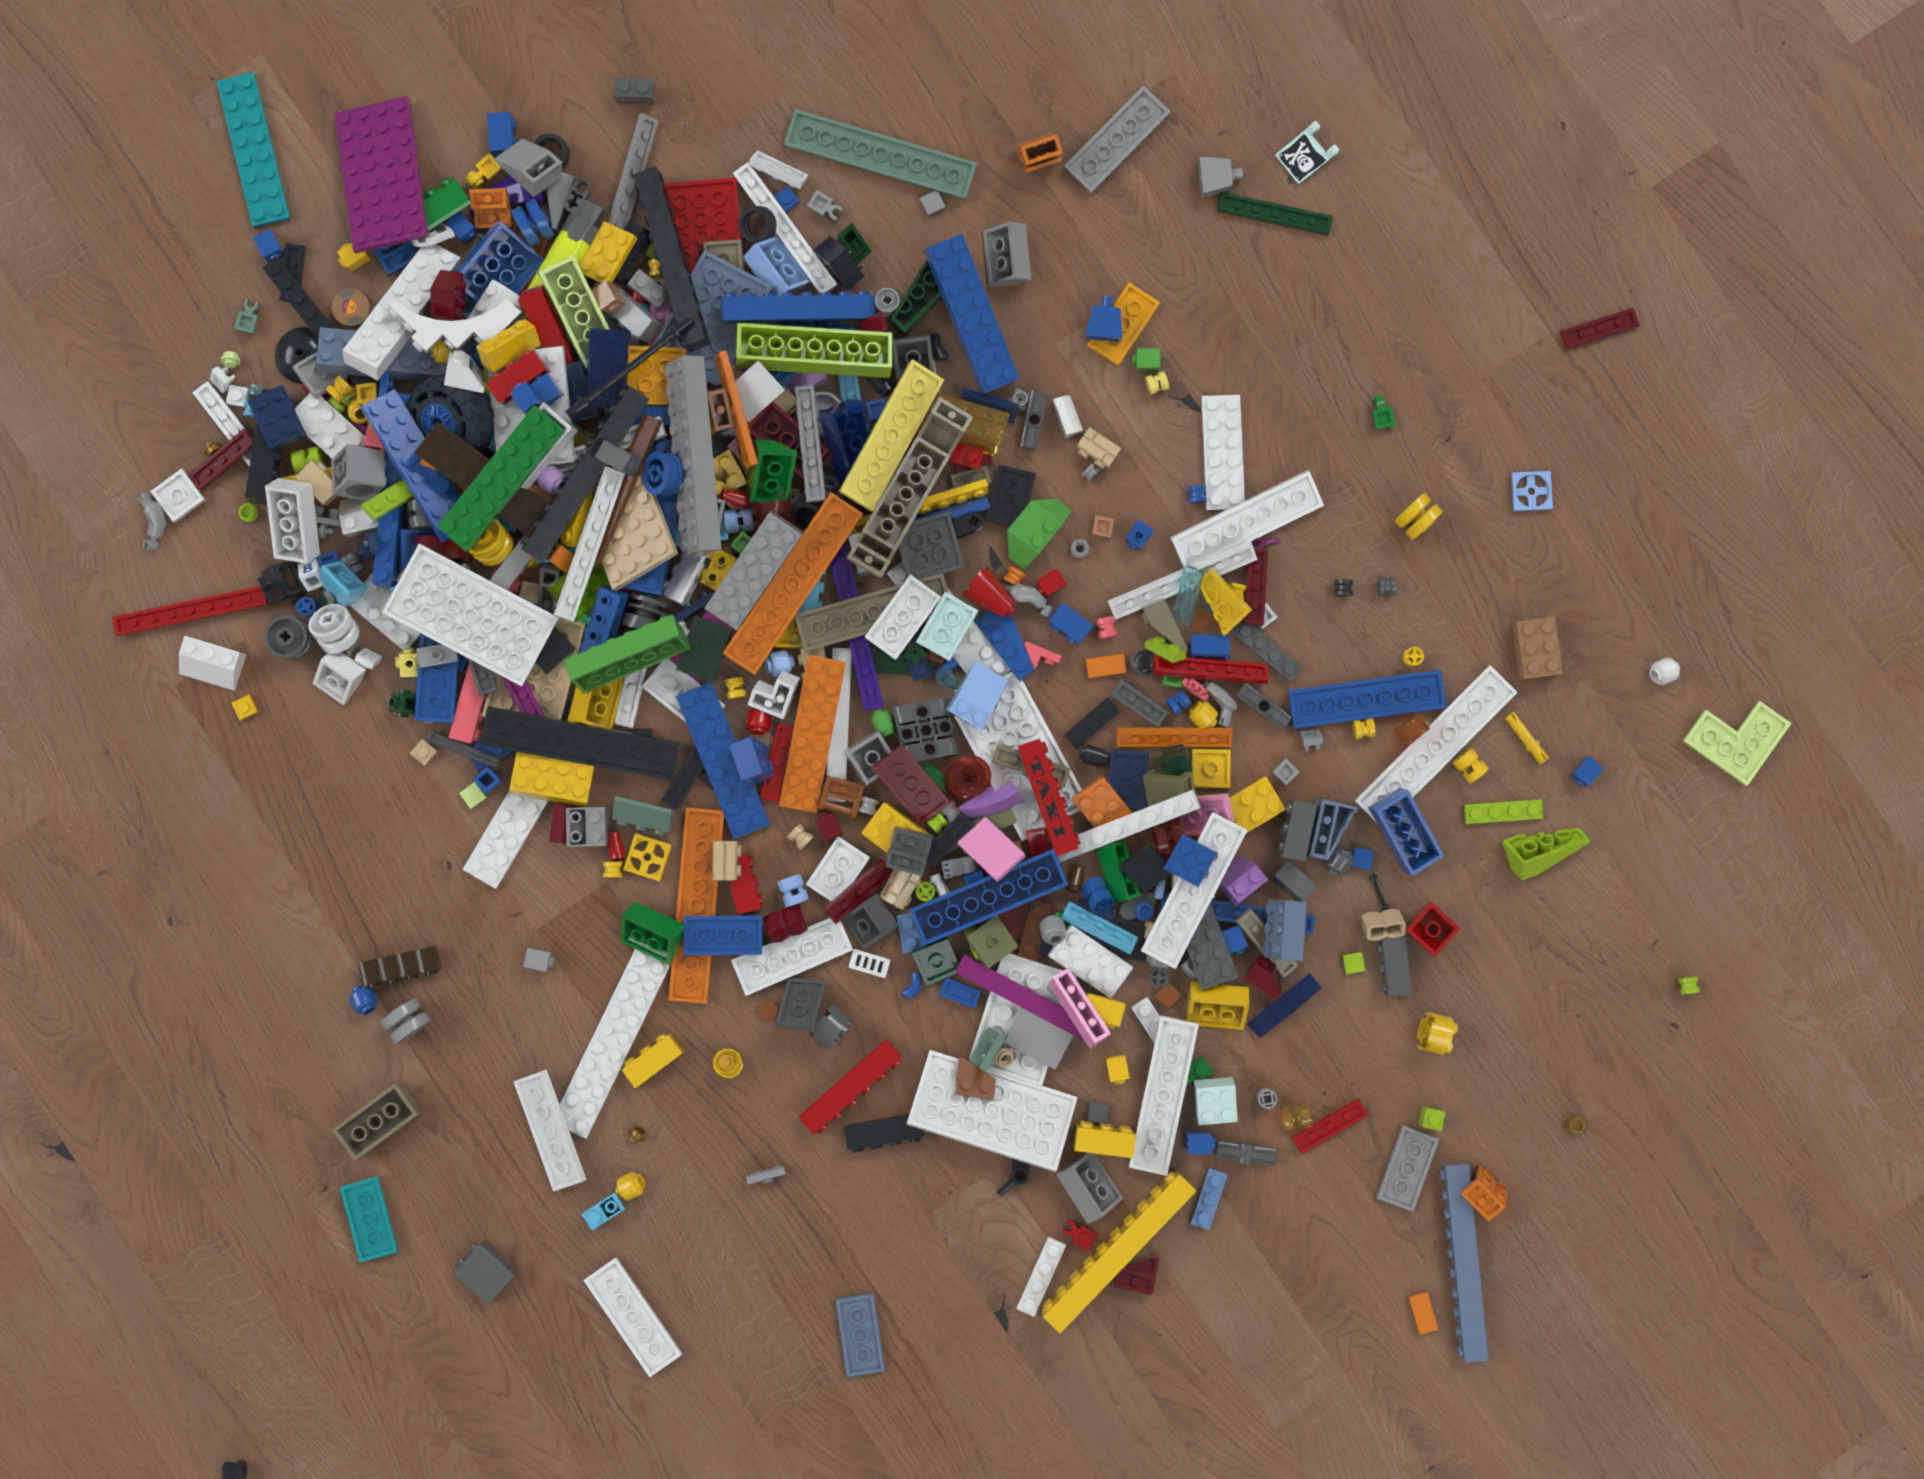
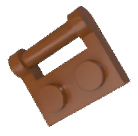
M827 775L818 809L824 810L825 808L850 815L849 817L856 818L865 785ZM830 796L853 802L852 808L828 802L827 797Z

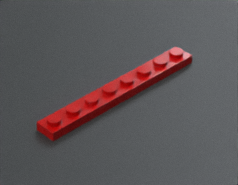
M261 586L123 614L112 618L116 636H122L269 605L264 592L261 591Z

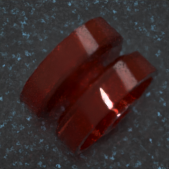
M1179 817L1166 821L1167 828H1165L1164 822L1151 827L1156 850L1166 860L1172 854L1170 846L1174 850L1182 834L1185 835Z

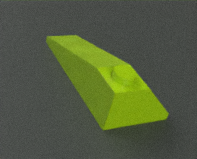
M1580 828L1557 830L1553 834L1537 832V835L1534 836L1518 834L1502 840L1510 867L1522 881L1541 874L1590 843V839Z

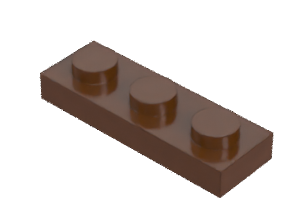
M1032 900L1017 956L1034 961L1037 960L1042 941L1039 925L1049 915L1051 904Z

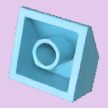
M342 561L323 565L320 569L319 580L323 583V587L336 597V600L345 607L354 605L368 589Z

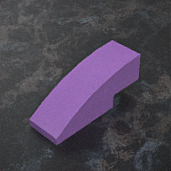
M1010 781L994 791L992 786L987 788L959 808L967 819L979 818L1000 813L1024 800L1015 785Z

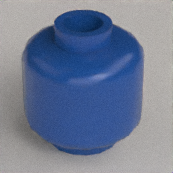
M361 985L352 990V994L348 999L354 1011L364 1016L375 1011L378 1003L373 990Z

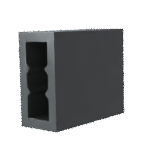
M483 1241L480 1244L475 1243L468 1251L470 1253L467 1259L463 1257L456 1264L458 1269L454 1274L489 1305L518 1272Z

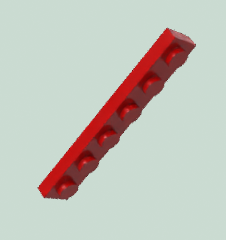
M1154 655L1153 657L1154 675L1267 684L1269 680L1268 666L1263 663L1186 657L1184 660L1172 663L1159 655Z

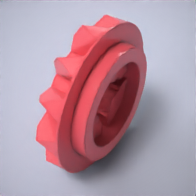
M1184 678L1182 684L1189 692L1200 700L1206 701L1209 698L1208 691L1192 678Z

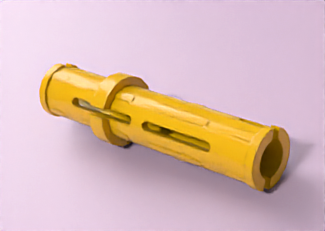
M1515 712L1504 718L1527 747L1525 748L1527 752L1530 751L1539 765L1550 758L1539 745V740H1535Z

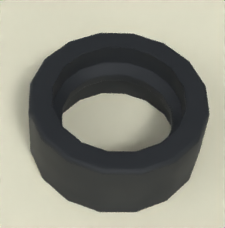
M546 133L539 136L534 144L543 147L549 142H554L561 147L562 156L559 160L562 162L563 169L570 159V151L566 142L556 134Z
M752 206L741 213L738 226L744 239L748 242L759 243L774 236L777 222L773 212L767 207ZM754 213L762 214L766 221V229L761 236L754 235L750 230L749 221Z
M806 494L798 497L792 507V517L800 526L807 528L814 516L808 514L803 507L817 513L825 501L807 503Z

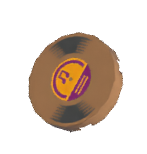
M346 289L335 296L332 301V312L340 324L354 328L363 324L370 315L371 305L366 295L361 291Z

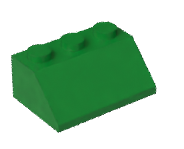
M447 177L440 182V186L435 189L431 187L424 192L428 231L471 204L455 177Z
M754 440L753 447L758 464L753 468H749L745 488L750 502L788 503L797 451L773 440Z
M634 902L622 914L621 943L670 966L683 940L684 925L645 905Z

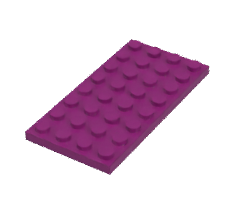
M408 96L335 113L354 253L429 237L411 103Z

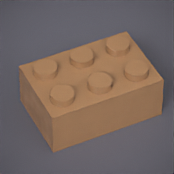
M1555 617L1517 621L1511 624L1519 681L1563 674Z

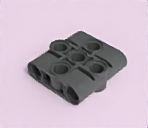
M947 698L893 708L899 744L907 745L905 747L919 763L958 755L953 731L954 725L951 721L950 713L946 711L948 707ZM924 709L926 711V716H918L917 710ZM946 724L949 727V731L946 733L942 732L939 725ZM921 728H928L930 730V735H922ZM909 731L912 738L904 739L902 732ZM931 746L934 749V754H926L924 748Z

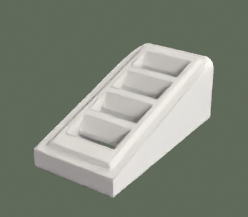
M853 949L849 968L886 978L891 959ZM858 954L862 955L859 966L855 965ZM865 956L869 957L866 968L863 967ZM876 959L874 970H871L872 960ZM882 961L884 962L882 970L878 972L879 963Z

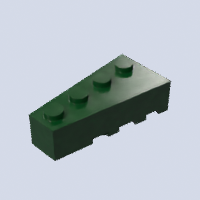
M927 259L891 318V324L903 336H907L943 299Z

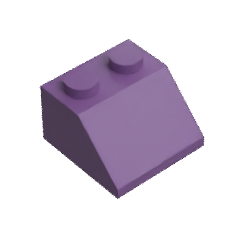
M1240 854L1231 861L1218 888L1236 908L1264 886L1268 879L1256 864Z

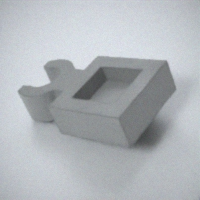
M816 190L807 204V208L822 217L828 213L833 221L838 220L833 215L834 211L843 212L839 205H831L833 203L832 198Z

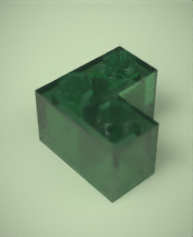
M1183 744L1160 748L1161 756L1158 757L1163 774L1180 776L1185 771L1192 772Z

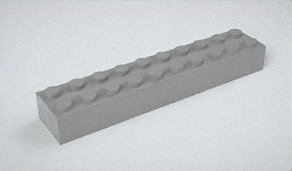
M682 355L666 364L664 371L667 378L666 394L669 399L668 414L671 421V451L680 459L683 470L682 482L676 492L678 500L676 508L679 512L678 529L681 534L680 549L683 557H704L721 550L704 356Z

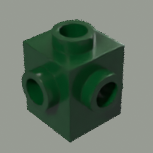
M399 690V693H391L389 712L397 713L396 717L408 718V714H415L416 695L411 694L409 690Z

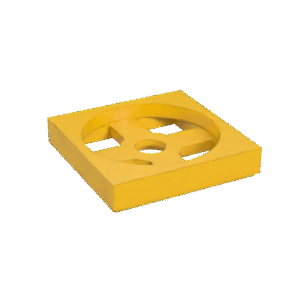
M635 833L623 870L661 881L672 845ZM648 841L646 850L639 851L634 849L640 842ZM656 844L662 847L664 851L663 858L655 856L654 849ZM645 854L651 855L650 861L644 859ZM631 857L639 858L642 862L639 871L634 867ZM650 864L660 865V869L657 872L647 873Z

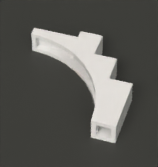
M394 298L387 303L390 308L388 310L389 313L396 319L400 317L405 322L403 326L409 332H415L412 336L414 341L412 345L419 352L424 351L426 354L442 338L445 339L443 342L451 350L453 348L459 350L473 335L476 336L474 340L481 344L484 340L490 339L500 331L509 328L521 315V312L508 299H505L494 309L480 316L457 321L435 320L421 316L405 308Z

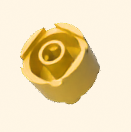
M1426 1012L1425 1014L1428 1016L1426 1019L1422 1018L1417 1032V1039L1420 1040V1045L1417 1044L1418 1049L1439 1055L1450 1054L1453 1048L1452 1038L1458 1028L1457 1023H1454L1451 1017Z

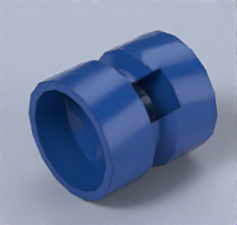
M1101 877L1090 878L1082 884L1080 890L1088 901L1087 903L1093 913L1105 912L1113 906L1115 900L1109 890H1107V886Z

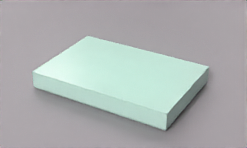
M944 592L916 643L950 662L979 611L951 594Z

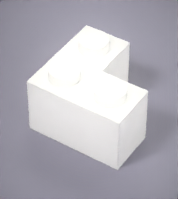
M782 671L776 680L775 686L759 680L752 690L748 705L784 719L790 709L800 678Z

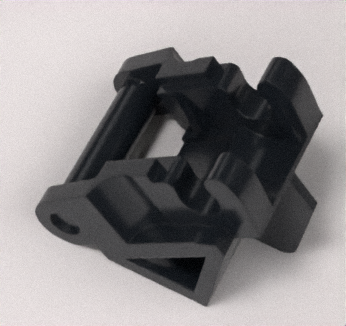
M285 561L269 565L261 572L262 577L258 578V581L269 605L281 603L293 596L298 598L308 593L299 578L298 562ZM290 568L299 587L297 590L290 588L285 578V570Z

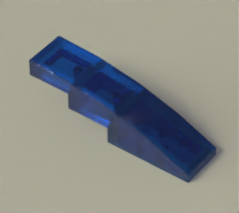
M1308 973L1280 994L1278 1000H1274L1266 1006L1263 1011L1248 1021L1247 1024L1261 1038L1322 989V986L1311 973Z

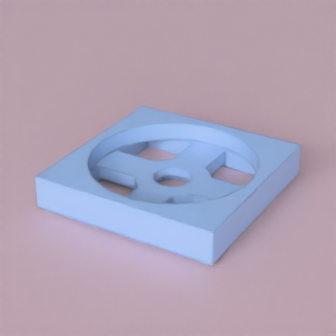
M1551 471L1511 473L1513 512L1553 509ZM1535 476L1541 477L1545 481L1546 487H1537L1535 485ZM1522 477H1526L1527 486L1516 488L1519 480ZM1529 488H1533L1535 490L1534 495H1530L1528 493ZM1538 495H1546V501L1542 505L1536 506V497ZM1517 496H1525L1528 499V506L1523 505Z

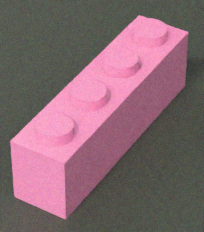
M1067 968L1052 977L1048 985L1088 1047L1091 1049L1105 1041L1111 1033L1070 969Z

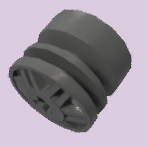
M630 593L629 598L637 601V603H627V606L634 609V613H624L621 625L637 630L647 623H654L657 621V617L667 615L660 612L659 608L668 610L669 604L650 595Z

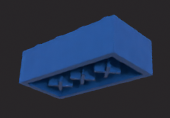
M1400 787L1368 807L1404 873L1413 876L1444 857L1408 790Z

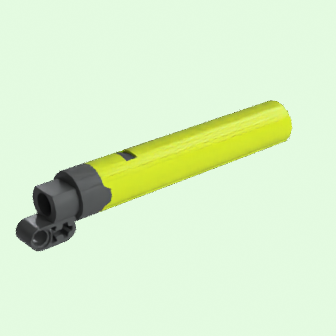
M584 178L577 179L564 200V206L569 216L537 273L573 255L579 265L598 233V226L605 213L601 207L589 201L593 191L588 180ZM580 186H587L588 188L585 192L581 193L578 191ZM576 203L577 207L573 206L571 209L570 204L574 205ZM537 273L528 289L542 284ZM526 312L520 320L526 319V317H528ZM485 367L482 370L485 376L484 393H488L491 399L490 389L486 385L489 382L488 369Z

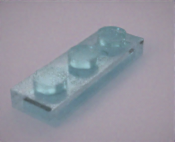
M1190 565L1184 566L1173 612L1174 620L1186 626L1192 625L1204 571Z

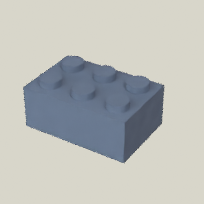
M1268 899L1266 906L1267 923L1265 924L1266 942L1263 946L1264 957L1303 961L1307 902Z

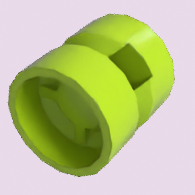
M319 446L308 448L306 452L304 450L291 452L292 466L296 475L311 460L321 461L325 465L324 456Z

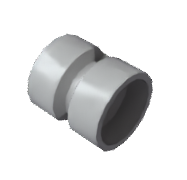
M883 288L875 296L876 310L878 313L883 311L884 318H892L900 304L899 295L894 289Z

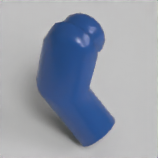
M920 972L911 973L912 984L902 990L904 998L912 999L920 992Z

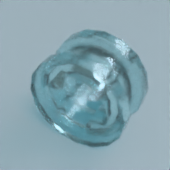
M250 383L251 389L247 390V393L258 396L262 394V389L265 388Z

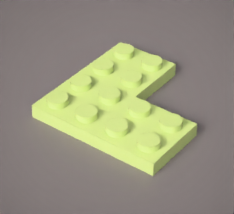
M1757 701L1737 731L1708 710H1704L1682 742L1741 784L1748 786L1791 723L1761 701Z

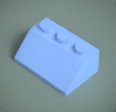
M778 236L754 244L743 256V259L756 277L772 285L773 288L770 293H775V296H782V293L795 294L811 282Z

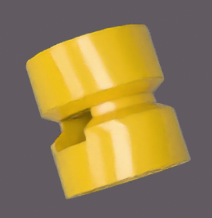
M1472 747L1452 762L1458 771L1464 772L1463 777L1469 784L1476 781L1489 770V767L1483 760H1478L1479 755Z

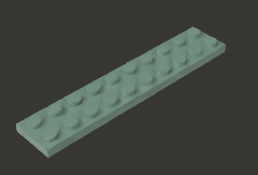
M798 109L794 110L784 147L932 191L936 190L939 193L962 200L967 199L977 162Z

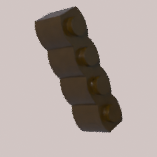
M437 946L358 963L362 985L368 984L369 988L380 986L381 981L387 980V983L390 984L399 982L400 977L406 976L408 980L418 978V973L425 972L427 976L436 974V969H441Z

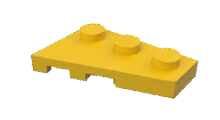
M1213 568L1198 581L1200 589L1214 613L1213 616L1222 629L1223 636L1252 610Z

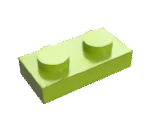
M1157 636L1145 642L1144 648L1172 663L1186 659V651L1182 650L1178 645L1167 642L1163 637Z

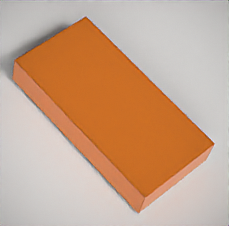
M1124 654L1085 660L1088 679L1127 673Z
M1424 1291L1408 1296L1418 1334L1423 1335L1437 1331L1438 1326L1428 1292Z

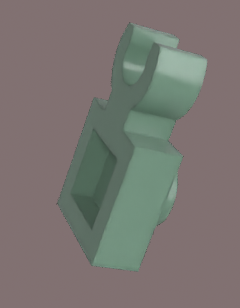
M245 299V312L239 310L234 329L255 335L260 318L258 315H255V312L260 309V303L256 301L255 305L250 307L251 301Z

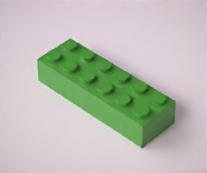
M670 615L664 616L654 623H647L635 631H628L616 639H609L599 646H592L585 652L573 654L564 662L570 680L585 694L690 650V646L684 629L674 616Z

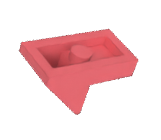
M1026 641L1024 646L1034 670L1040 657L1043 658L1044 663L1051 666L1054 663L1059 664L1061 655Z

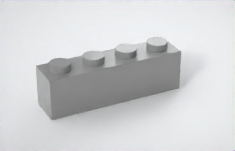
M613 281L612 283L616 285L625 304L617 312L606 314L619 320L618 325L625 330L628 329L631 332L630 336L636 341L642 340L648 343L661 324ZM596 282L595 285L592 287L591 291L595 289L598 285H600V283Z

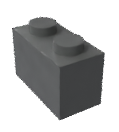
M615 77L614 97L617 103L655 105L656 85L654 80L649 78Z

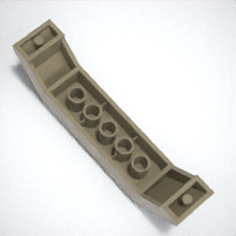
M941 397L938 399L846 559L878 578H882L897 548L952 452L965 433L973 416Z

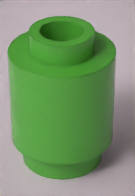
M882 708L872 713L873 717L870 718L872 724L883 738L895 733V726L888 710L884 711Z

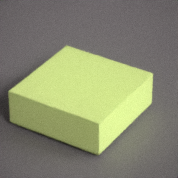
M476 782L459 793L470 809L487 798Z

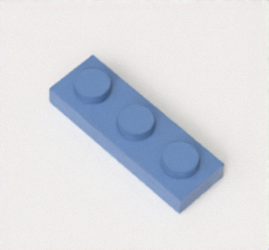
M1208 1168L1190 1224L1207 1230L1210 1229L1228 1174Z

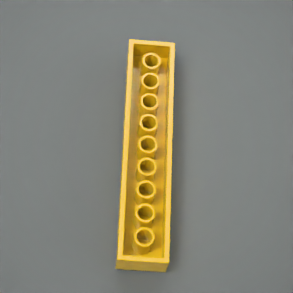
M1177 1170L1174 1172L1170 1171L1164 1177L1165 1182L1161 1186H1155L1150 1192L1151 1196L1147 1200L1143 1199L1137 1205L1138 1210L1134 1214L1130 1213L1123 1220L1124 1224L1120 1229L1116 1227L1109 1235L1111 1238L1106 1243L1103 1241L1096 1248L1098 1252L1093 1257L1091 1255L1088 1256L1083 1262L1084 1266L1079 1271L1076 1269L1069 1278L1071 1280L1066 1285L1063 1283L1056 1290L1057 1295L1053 1299L1048 1298L1042 1305L1043 1318L1060 1334L1196 1192L1193 1185Z

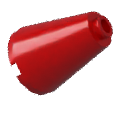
M987 566L985 570L982 569L969 583V591L966 589L963 591V597L1002 618L1006 616L1009 618L1016 611V608H1014L1016 603Z

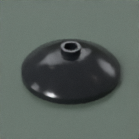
M299 327L288 331L281 337L275 349V362L278 370L286 379L297 384H303V382L294 372L292 366L316 353L318 349L319 339L308 327ZM299 350H303V354L301 356L297 355Z

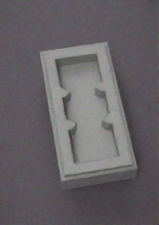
M442 644L416 649L419 668L459 661L458 652Z
M780 1165L748 1174L746 1177L747 1184L762 1181L764 1184L774 1181L773 1177L786 1174L785 1165Z

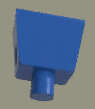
M1102 296L1101 306H1093L1085 339L1121 343L1123 336L1121 309L1112 307L1113 297Z

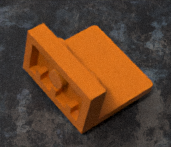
M1479 1165L1476 1170L1475 1180L1461 1191V1195L1488 1221L1492 1220L1506 1208L1507 1188L1503 1183L1497 1182L1487 1168L1484 1169Z

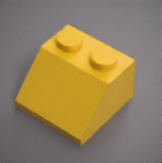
M1086 992V996L1106 1027L1114 1029L1115 1026L1120 1027L1126 1004L1122 1001Z

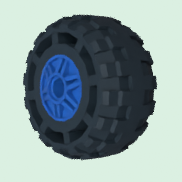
M445 373L428 378L418 384L408 400L407 408H409L408 411L424 438H426L438 421L480 453H483V450L488 448L491 442L490 437L494 434L495 427L493 424V418H495L488 393L444 385Z

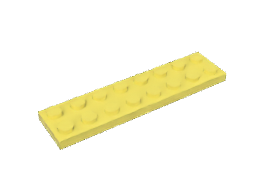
M910 360L841 486L840 493L870 512L874 511L944 379L915 360Z

